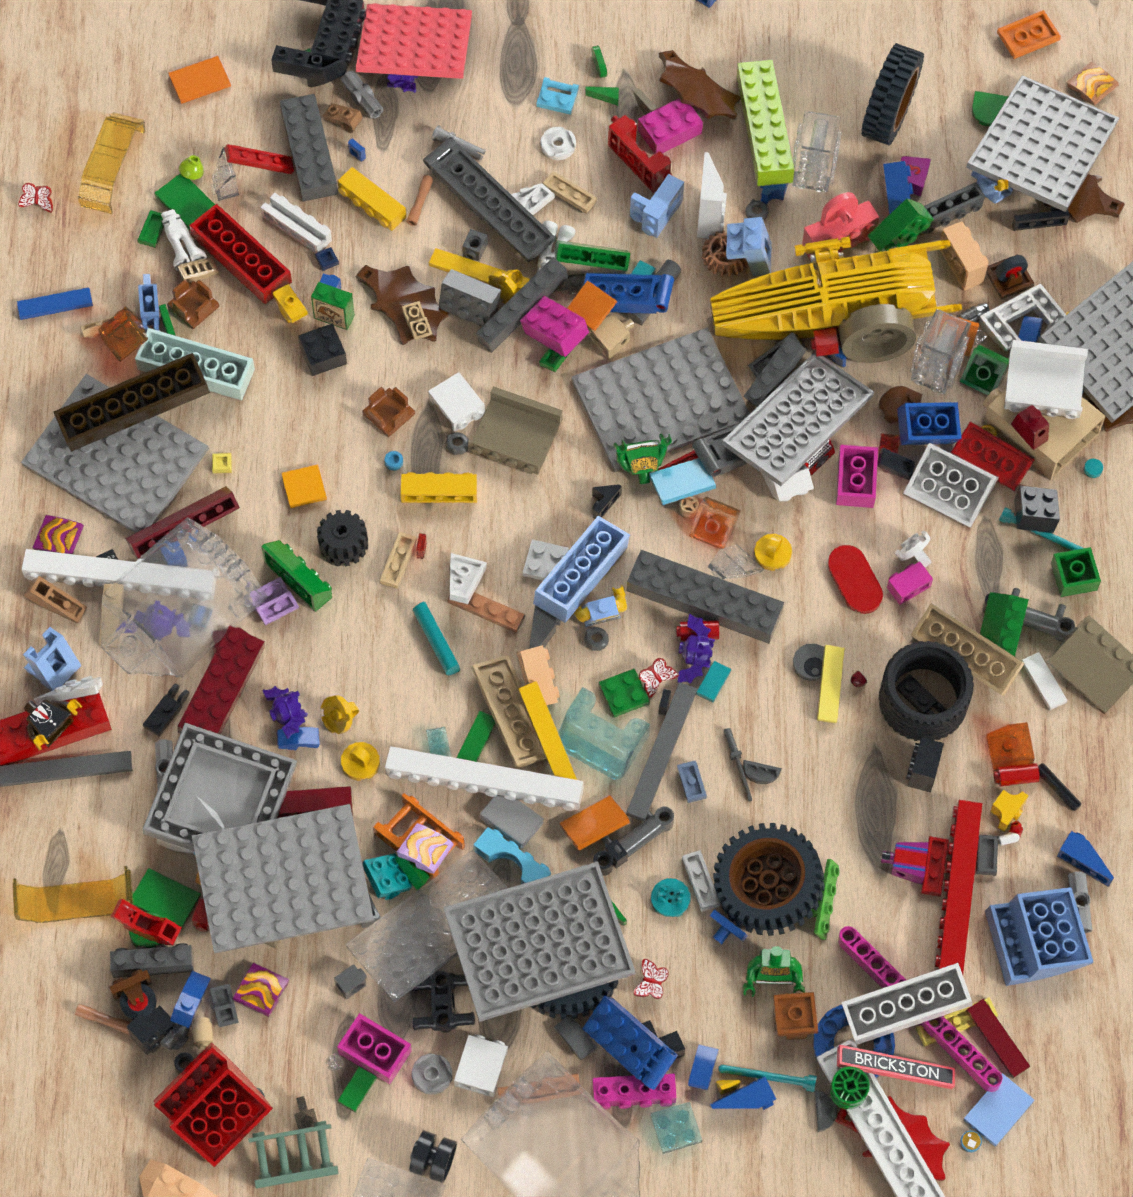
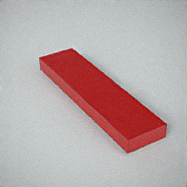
M230 144L224 147L226 159L229 163L286 174L294 172L292 156Z

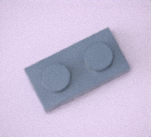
M696 760L677 765L687 803L707 799Z

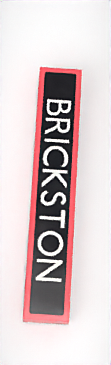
M843 1045L837 1047V1067L851 1066L867 1073L947 1089L955 1087V1068Z

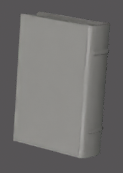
M502 795L493 797L479 815V818L487 823V825L498 830L504 837L516 843L521 849L524 848L544 823V818L518 799L508 800Z

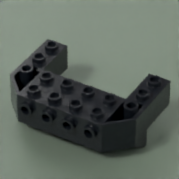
M300 0L326 6L311 52L276 45L271 59L273 72L307 79L308 87L311 88L325 85L343 76L352 61L353 52L357 46V39L361 33L363 21L366 18L367 10L364 9L363 0Z

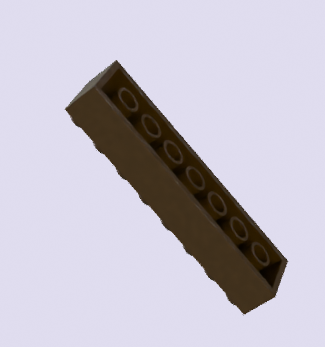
M191 353L53 411L72 452L209 394L210 391L196 358Z

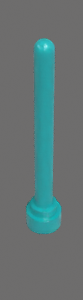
M1005 507L999 521L1005 524L1006 522L1016 524L1015 513ZM1031 531L1071 551L1083 549V547L1053 533Z
M720 1065L718 1068L721 1073L757 1079L765 1076L769 1081L803 1086L806 1091L815 1092L817 1079L815 1075L802 1078L728 1065Z

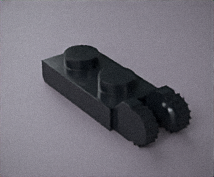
M911 674L896 686V690L920 713L935 714L930 710L932 707L939 713L946 711V708L940 702H937L938 700Z
M177 683L169 689L168 694H165L145 720L143 727L160 736L182 708V704L190 694L189 691L183 690L176 701L173 697L178 692L180 686Z

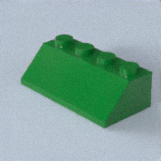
M280 540L261 546L264 563L281 577L315 612L332 599V587L329 583L323 582L313 568L309 569L301 556L297 557L287 543L284 545Z
M990 592L980 635L1015 657L1029 599Z

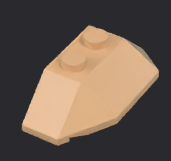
M152 1159L149 1160L139 1176L143 1197H217L197 1181L167 1164Z

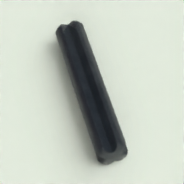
M1044 763L1038 765L1040 777L1073 811L1079 809L1082 803Z

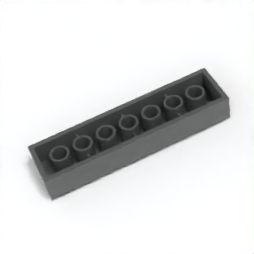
M644 550L640 551L627 580V592L706 621L718 620L719 626L768 644L771 642L784 608L783 601Z

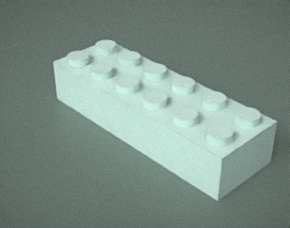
M148 328L135 357L137 370L148 372L193 353L209 391L238 400L243 399L255 370L252 358Z

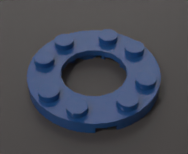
M843 1005L829 1010L818 1023V1034H814L813 1050L816 1060L818 1056L834 1048L836 1033L843 1027L849 1026ZM894 1033L873 1039V1052L894 1055Z

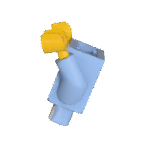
M975 171L971 173V176L977 179V184L985 197L995 204L1011 195L1013 188L1008 186V180L1006 179L995 181Z

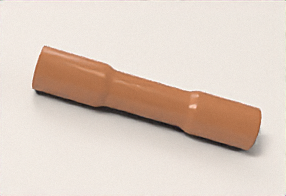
M423 176L416 200L406 221L411 226H416L422 212L421 209L433 183L431 176Z
M78 1004L75 1011L76 1016L113 1027L115 1030L129 1034L126 1026L131 1022Z

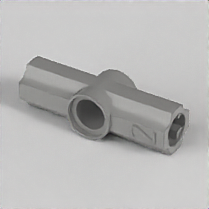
M355 71L346 72L341 79L350 91L355 104L361 106L370 118L376 119L383 112V107L374 97L371 87L367 83L364 84Z
M167 739L155 742V768L157 771L158 789L165 774L161 770L168 766L173 754L172 741Z
M1082 871L1069 873V887L1072 888L1075 901L1081 900L1085 904L1080 906L1076 903L1086 934L1092 932L1089 905L1091 899L1088 895L1086 873Z

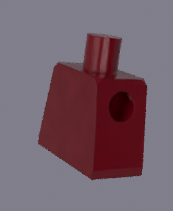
M1034 405L1021 411L1012 421L1011 426L1032 450L1037 449L1048 441L1049 423Z

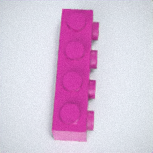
M665 1074L655 1090L644 1085L635 1076L593 1078L592 1082L594 1107H598L600 1110L610 1109L611 1106L627 1109L631 1108V1105L647 1108L651 1107L652 1104H660V1106L667 1107L671 1106L672 1103H676L675 1074Z

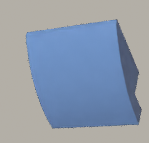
M1071 887L1017 894L1009 903L990 905L985 910L1006 986L1049 978L1094 963Z

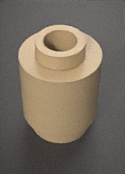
M209 1018L194 1019L191 1026L193 1045L197 1046L198 1049H205L211 1042L214 1043L212 1023H210Z

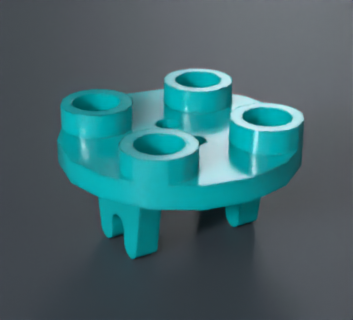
M671 878L661 880L654 886L651 892L653 909L665 917H680L690 904L691 894L688 887L682 881Z

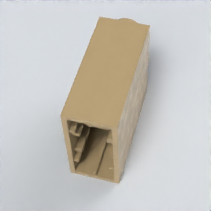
M998 388L994 389L983 402V406L987 409L983 424L993 426L1000 439L1035 460L1032 466L1049 480L1061 471L1100 433L1105 419L1104 414L1082 397L1081 407L1083 408L1080 418L1068 419L1065 416L1051 417L1047 414H1042L1049 423V438L1046 443L1032 450L1011 426L1012 421L1021 411L1012 412L1009 409H1004L1006 390L1001 392Z

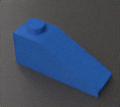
M1071 831L1060 848L1057 857L1109 887L1114 877L1084 835Z
M195 971L191 972L177 1000L170 1021L187 1028L190 1027L211 980L210 977Z
M763 1076L710 1103L712 1109H759L762 1107L765 1110L774 1105L773 1101L776 1100V1097L766 1077Z

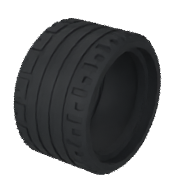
M919 641L899 649L886 665L879 691V707L885 721L888 722L890 727L892 726L895 732L908 739H914V741H920L921 737L940 740L947 737L948 734H952L962 724L973 694V675L971 669L968 668V663L953 648L938 642ZM912 670H932L944 676L951 683L956 693L957 701L946 711L937 714L919 713L910 709L902 702L897 694L895 682L902 675Z

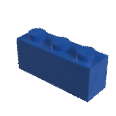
M905 161L883 164L889 214L906 198L911 200L910 194H913L912 183L908 181V176H911L910 165H906Z

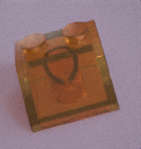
M127 307L118 311L115 316L103 323L98 329L102 340L119 362L123 361L148 340L140 318Z
M706 496L700 503L689 536L724 550L734 531L741 510Z
M1028 722L1008 724L986 734L993 772L997 770V767L1034 762L1035 756Z

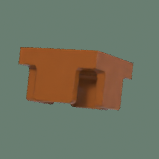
M187 280L181 282L173 289V299L167 303L168 308L192 329L196 328L220 307L219 302L213 298L211 289L201 280L193 281L190 284Z
M380 387L368 398L369 405L362 411L363 415L388 438L415 415V410L408 404V397L397 387L393 389L388 388L386 391L383 387Z
M814 992L773 995V1018L777 1036H786V1040L806 1039L808 1034H818Z

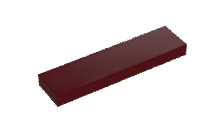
M984 998L966 1010L1012 1078H1015L1031 1067Z

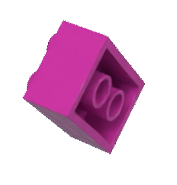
M680 98L638 118V131L654 154L658 151L664 153L702 134L703 121L693 107L689 104L681 103Z
M543 296L520 320L526 335L564 357L589 333L583 317L546 296Z
M840 445L836 505L874 508L878 447Z
M360 1013L337 1046L338 1054L389 1085L412 1052L410 1043Z

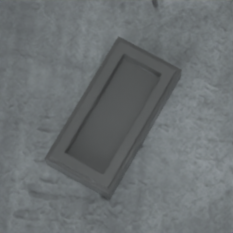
M979 835L976 874L996 876L998 836Z

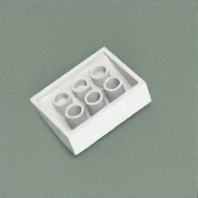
M708 152L704 154L697 238L709 239L710 235L715 236L716 231L718 233L723 231L727 193H723L724 185Z
M929 443L904 494L971 528L999 477Z

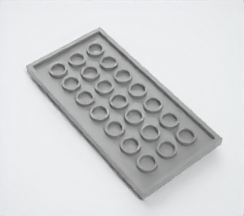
M815 351L723 439L722 445L781 487L873 397L874 391L824 356L816 357Z

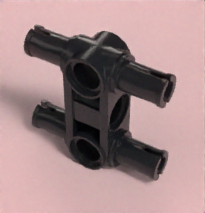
M440 970L426 978H412V990L430 989L432 1001L431 1016L413 1017L414 1031L432 1029L447 1033L457 1028V1026L475 1025V1015L473 1012L456 1014L454 989L456 987L468 986L464 974L455 975L452 972ZM441 979H447L444 985H438ZM448 1018L446 1024H439L441 1019Z

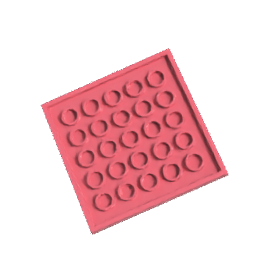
M377 3L367 4L356 72L463 79L472 10L414 7L411 5L397 6L394 4L381 5Z

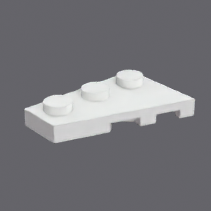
M451 553L450 600L465 604L469 603L486 570L487 562Z

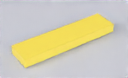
M824 646L817 721L837 723L845 649L843 647Z
M990 997L984 999L995 1016L998 1017ZM970 1007L944 1016L959 1032L976 1026L966 1012ZM937 1020L929 1022L934 1027L939 1025ZM921 1025L916 1027L924 1047L936 1042ZM948 1033L943 1035L944 1039L951 1036Z

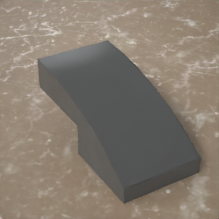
M230 984L210 988L219 1028L239 1023Z
M571 1015L554 1026L555 1031L580 1060L597 1048Z

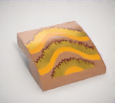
M1092 62L1067 81L1068 88L1080 93L1082 100L1094 106L1119 86V83L1108 72Z

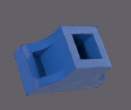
M788 183L760 186V188H763L761 201L768 204L773 199L784 200Z

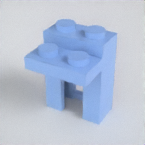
M668 174L651 200L635 192L630 199V217L634 221L642 223L641 230L645 234L658 238L683 202L684 181Z
M762 217L744 218L743 223L727 224V259L746 258L753 276L770 274L772 243Z
M49 627L42 634L47 644L37 654L35 649L30 647L23 656L28 662L24 667L25 670L40 680L42 685L53 691L55 688L62 686L81 667V664L63 635Z

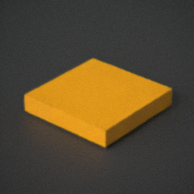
M318 464L281 473L290 508L327 500Z

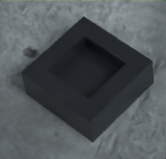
M663 689L658 714H667L671 690Z

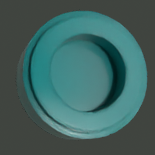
M1095 458L1089 459L1085 463L1084 473L1090 478L1099 477L1104 468L1102 462Z

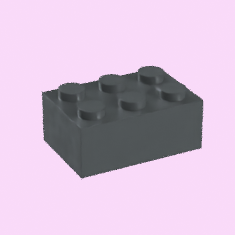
M451 269L441 283L438 308L483 327L498 312L501 289Z

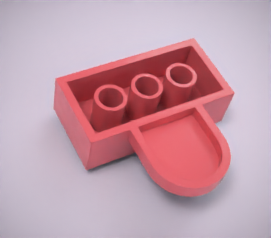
M853 193L840 194L824 206L821 221L804 227L802 244L805 246L806 243L837 238L841 240L843 237H849L850 248H854L863 241H870L867 235L878 226L879 216L870 201L858 205V200ZM840 247V249H838V253L842 252L847 248L842 249V247Z

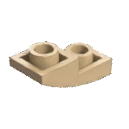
M420 301L401 307L414 340L432 335Z

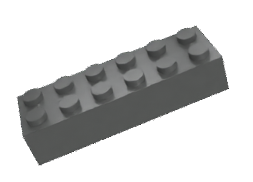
M315 94L280 100L281 114L303 202L338 195L337 181Z

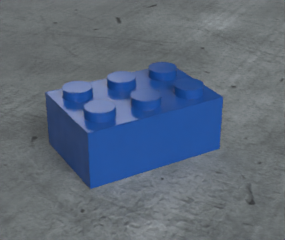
M958 402L905 403L897 408L901 445L954 444L962 439Z

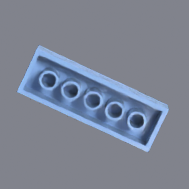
M598 516L535 590L533 604L566 623L627 549L630 534Z

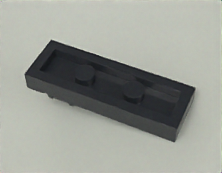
M1051 206L1050 212L1014 215L1013 231L1067 225L1069 212L1068 210L1064 212Z

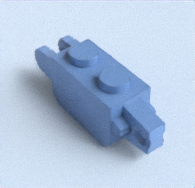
M143 274V284L138 285L141 326H143V335H146L150 325H154V330L159 331L160 320L157 284H151L150 274Z

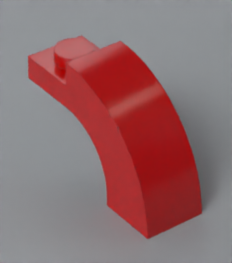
M124 899L118 900L110 916L123 924L125 929L143 938L165 945H174L182 928L167 918L148 914Z

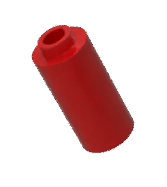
M688 621L680 622V626H676V637H680V641H686L690 635L698 636L694 630L687 626ZM703 621V624L711 629L708 638L719 640V621Z
M1037 763L997 767V770L993 773L994 782L998 783L999 787L1037 783L1040 779Z

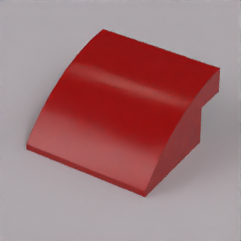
M212 1042L154 1099V1106L169 1119V1127L213 1167L273 1109L245 1074Z

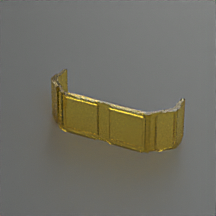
M115 112L109 114V117L106 116L81 177L78 195L81 207L109 214L113 213L111 207L113 186L135 131L142 133L146 131L144 120Z
M124 866L125 873L109 880L38 888L21 885L14 878L13 902L15 919L26 922L48 923L77 918L110 916L119 899H124L134 905L131 870Z

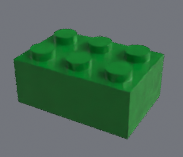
M906 198L867 236L879 252L889 251V249L904 247L917 239V235L928 229L934 219L921 203Z

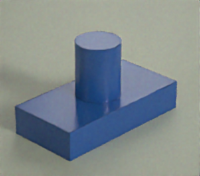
M715 909L710 914V917L721 925L713 936L720 944H723L731 933L742 942L748 937L745 932Z

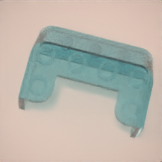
M582 687L567 710L558 732L567 754L610 778L621 779L648 739L650 724L642 719L634 718L628 722L624 730L591 713L596 703V697L594 693Z

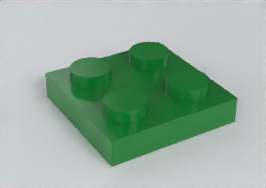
M635 668L599 681V686L613 717L650 704Z

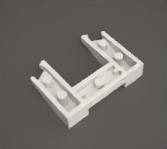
M1039 284L981 315L979 325L996 344L1005 351H1008L1013 340L1021 341L1008 323L1032 310L1040 318H1043L1047 325L1053 321H1060L1066 314L1046 289Z

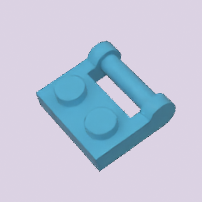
M544 77L536 107L571 115L579 85L565 84ZM548 87L571 92V95L548 90Z

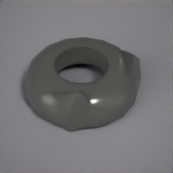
M752 199L746 207L747 218L762 217L764 221L768 217L769 206L762 201ZM754 207H760L762 209V212L759 214L753 213L752 209Z
M456 432L447 435L445 445L447 450L453 455H461L468 450L469 439L463 433ZM454 439H461L463 444L455 446L452 441Z
M593 627L586 630L584 642L592 651H600L608 645L609 636L604 629ZM593 634H600L602 640L595 642L591 636Z

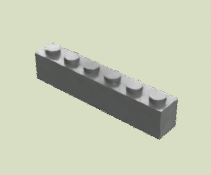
M553 257L476 332L478 341L492 353L521 325L520 320L543 296L549 297L568 278L566 267Z

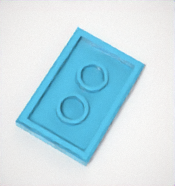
M699 458L649 473L662 505L716 489L713 477L708 474Z

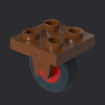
M1022 255L1011 256L987 267L986 274L1000 299L1030 289L1035 284L1027 271V260Z
M137 970L131 973L130 978L125 980L123 978L117 979L109 987L114 1000L120 998L122 1012L132 1020L141 1013L147 1017L156 1008L155 993L148 987L152 982L147 970Z

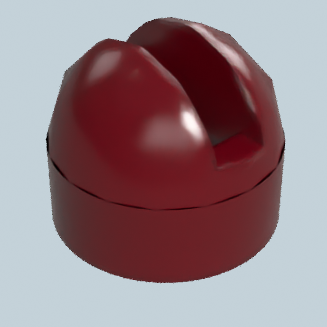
M859 670L850 679L851 684L858 688L868 683Z

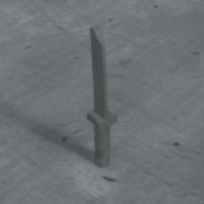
M726 728L724 734L731 751V761H736L748 801H752L740 762L742 752L741 750L738 751L731 728Z

